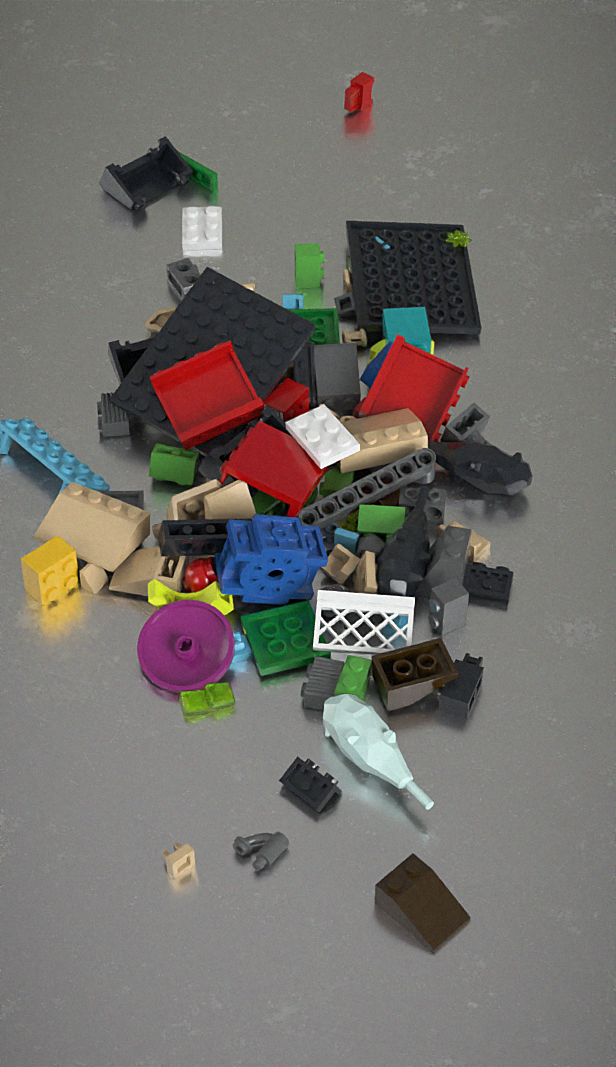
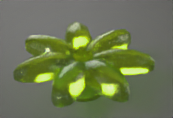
M455 230V234L447 233L449 238L446 241L453 242L454 247H457L459 244L466 247V243L472 241V239L466 238L468 233H463L459 230Z
M356 511L346 516V523L341 525L342 529L351 532L357 530L358 525L355 522L358 520V517L356 516Z

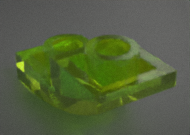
M230 683L206 684L204 690L183 691L179 695L184 717L216 712L228 708L236 702Z

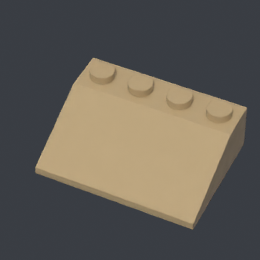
M409 408L340 422L360 444V451L337 461V465L342 474L394 463L419 449L428 448V435L421 420Z
M71 482L59 493L35 532L33 539L44 544L58 535L76 550L77 558L113 572L150 535V512Z

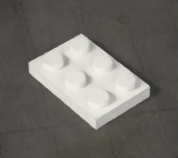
M183 207V250H222V207Z
M324 404L285 422L286 429L320 469L360 451V444Z

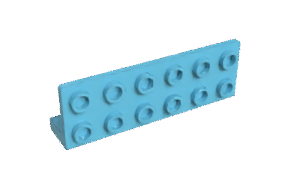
M7 418L6 420H0V454H8L14 439L64 481L60 492L71 482L95 491H109L110 485L104 481L103 477L92 472L88 465L76 459L73 453L65 450L61 443L53 440L46 431L34 425L35 423L31 419L14 420Z

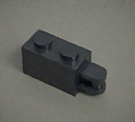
M466 653L463 661L455 659L454 665L459 675L438 688L436 699L439 700V711L465 719L468 718L483 680L484 667H481L483 657L474 658L469 653Z

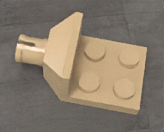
M215 479L172 496L166 512L167 520H204V497L224 486ZM161 523L152 526L156 540H158Z

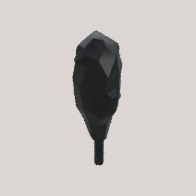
M428 441V448L436 455L435 462L445 470L453 473L455 483L466 480L489 494L511 496L516 495L531 485L533 475L530 465L523 461L522 454L519 452L512 456L497 446L473 441Z
M421 486L415 508L406 517L402 526L386 539L383 555L375 575L378 584L377 595L414 597L426 574L427 564L432 561V556L429 554L430 541L427 536V517L423 511L430 490L428 486Z

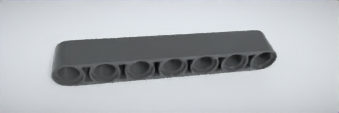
M429 448L419 449L302 509L298 514V518L301 519L302 525H308L303 523L302 519H310L312 524L308 526H319V529H322L359 510V504L369 505L427 475L432 470L436 455ZM419 459H425L429 464H423ZM400 469H406L410 474H404ZM381 479L389 480L390 484H384ZM361 489H368L371 494H365ZM341 499H349L352 503L345 504ZM322 509H329L332 511V514H325Z

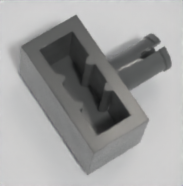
M473 403L445 427L440 441H473L492 445L480 435L484 431L490 416L477 404Z

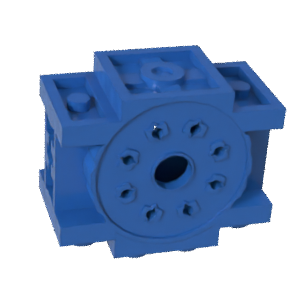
M254 514L252 521L228 520L226 525L228 537L222 553H216L214 557L221 594L240 595L241 602L287 605L289 598L312 600L314 595L312 583L319 567H326L328 563L319 526L301 525L300 519L295 517Z

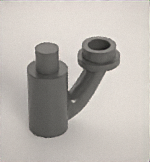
M275 832V834H255L246 838L237 836L232 846L238 854L244 856L246 853H250L252 850L251 846L264 843L255 855L257 859L252 863L254 869L260 871L264 866L269 867L290 843L284 834Z

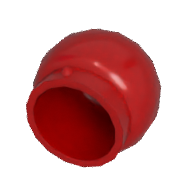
M211 556L207 559L198 558L190 562L185 568V577L182 579L188 593L201 591L215 581L219 583L214 557Z

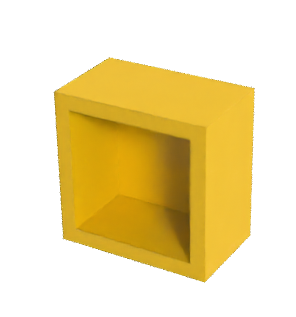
M58 535L20 559L25 591L42 606L56 599L60 594L73 588L80 582L76 550Z

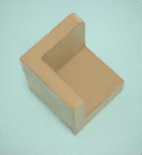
M337 544L328 556L326 567H320V569L338 583L343 584L360 559L342 545Z

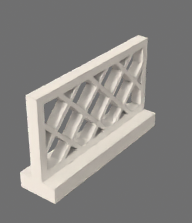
M318 590L313 650L376 655L395 650L390 643L399 636L406 642V647L411 646L415 597ZM321 610H332L337 617L327 624L321 617ZM349 612H356L361 619L351 626L344 616ZM373 614H380L385 621L375 627L368 618ZM397 616H408V624L402 629H399L392 621ZM341 620L348 629L338 636L331 626ZM363 622L372 629L364 638L355 630ZM389 623L397 633L387 640L379 630ZM326 630L335 638L329 644L319 643V636ZM352 632L359 642L354 646H347L341 639ZM374 634L383 641V644L378 648H372L366 642Z

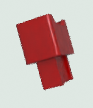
M361 72L350 80V87L345 90V110L353 112L355 109L362 111L373 103V99H371L372 85L375 81L373 76Z

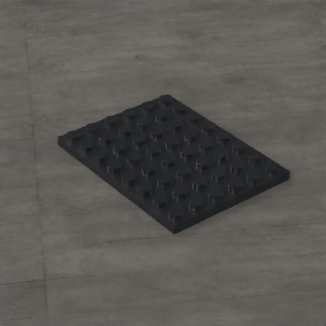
M346 220L345 228L357 331L362 328L365 331H383V309L425 307L430 333L481 334L482 327L463 225ZM375 238H380L383 243L380 244ZM386 244L390 246L387 250L384 248Z
M206 267L109 400L116 407L180 442L152 386L150 376H153L159 370L173 367L179 361H186L199 352H206L219 343L231 341L233 350L258 398L260 397L264 401L313 334L316 325L215 270ZM250 422L191 449L207 457L216 447H223L246 429Z

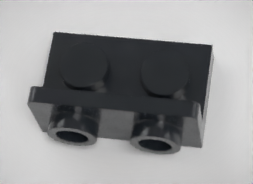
M473 562V564H467L463 587L471 595L509 601L514 572L509 571V568L503 566L489 568L483 563Z
M297 756L279 782L320 812L335 792L338 795L342 792L336 786L339 781L327 772L324 776L318 772L320 767L309 758L303 761Z

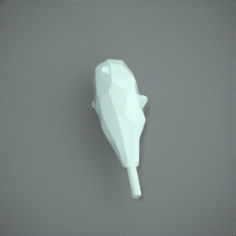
M352 694L330 697L325 701L323 713L325 735L334 739L345 756L360 769L379 776L399 789L406 788L425 809L428 810L434 805V802L413 781V776L395 740V732L388 728L371 705Z

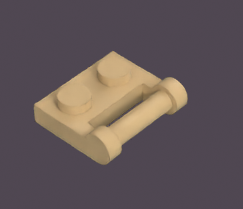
M366 551L352 572L354 593L375 594L378 584L375 576L377 564L375 563V553Z

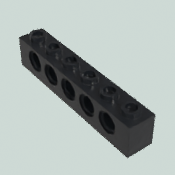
M229 519L162 520L158 535L161 556H202L222 553L228 537L226 525ZM231 519V520L252 521V519Z

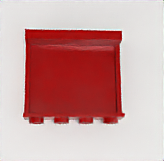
M397 334L358 416L363 418L409 408L421 420L428 435V441L438 442L442 435L438 433L441 425L446 427L451 417L448 411L451 406H456L460 395L457 394L459 388H465L470 376L466 375L469 368L466 367L463 370L405 342V337Z
M231 341L219 343L206 352H199L186 361H179L173 367L159 370L153 376H150L152 386L185 451L260 417V413L265 409L263 401L260 397L258 398L237 358Z
M259 421L254 428H249L246 437L242 438L237 449L232 451L229 460L224 461L220 469V473L223 474L220 483L223 484L228 476L231 475L289 504L290 507L286 516L296 518L325 475L328 466L320 469L294 437Z

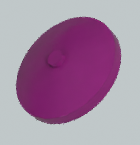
M197 600L176 601L157 610L144 624L137 643L138 659L149 680L159 688L177 694L199 692L215 684L229 669L235 653V638L226 617L214 606Z

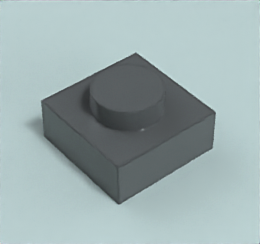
M351 612L346 618L351 626L361 619L356 612ZM375 615L368 618L373 625L376 623ZM363 622L355 630L364 638L371 628Z

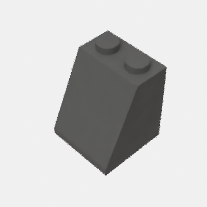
M356 343L314 345L317 407H319V404H324L332 411L353 410L361 401Z
M454 526L446 527L429 548L432 561L427 564L426 574L416 594L431 597L432 588L454 578L463 586L466 566L469 561L471 529Z

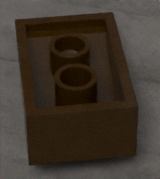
M442 638L371 656L372 677L388 711L412 705L459 675Z
M414 853L375 885L374 903L433 953L471 920L469 914L434 870Z

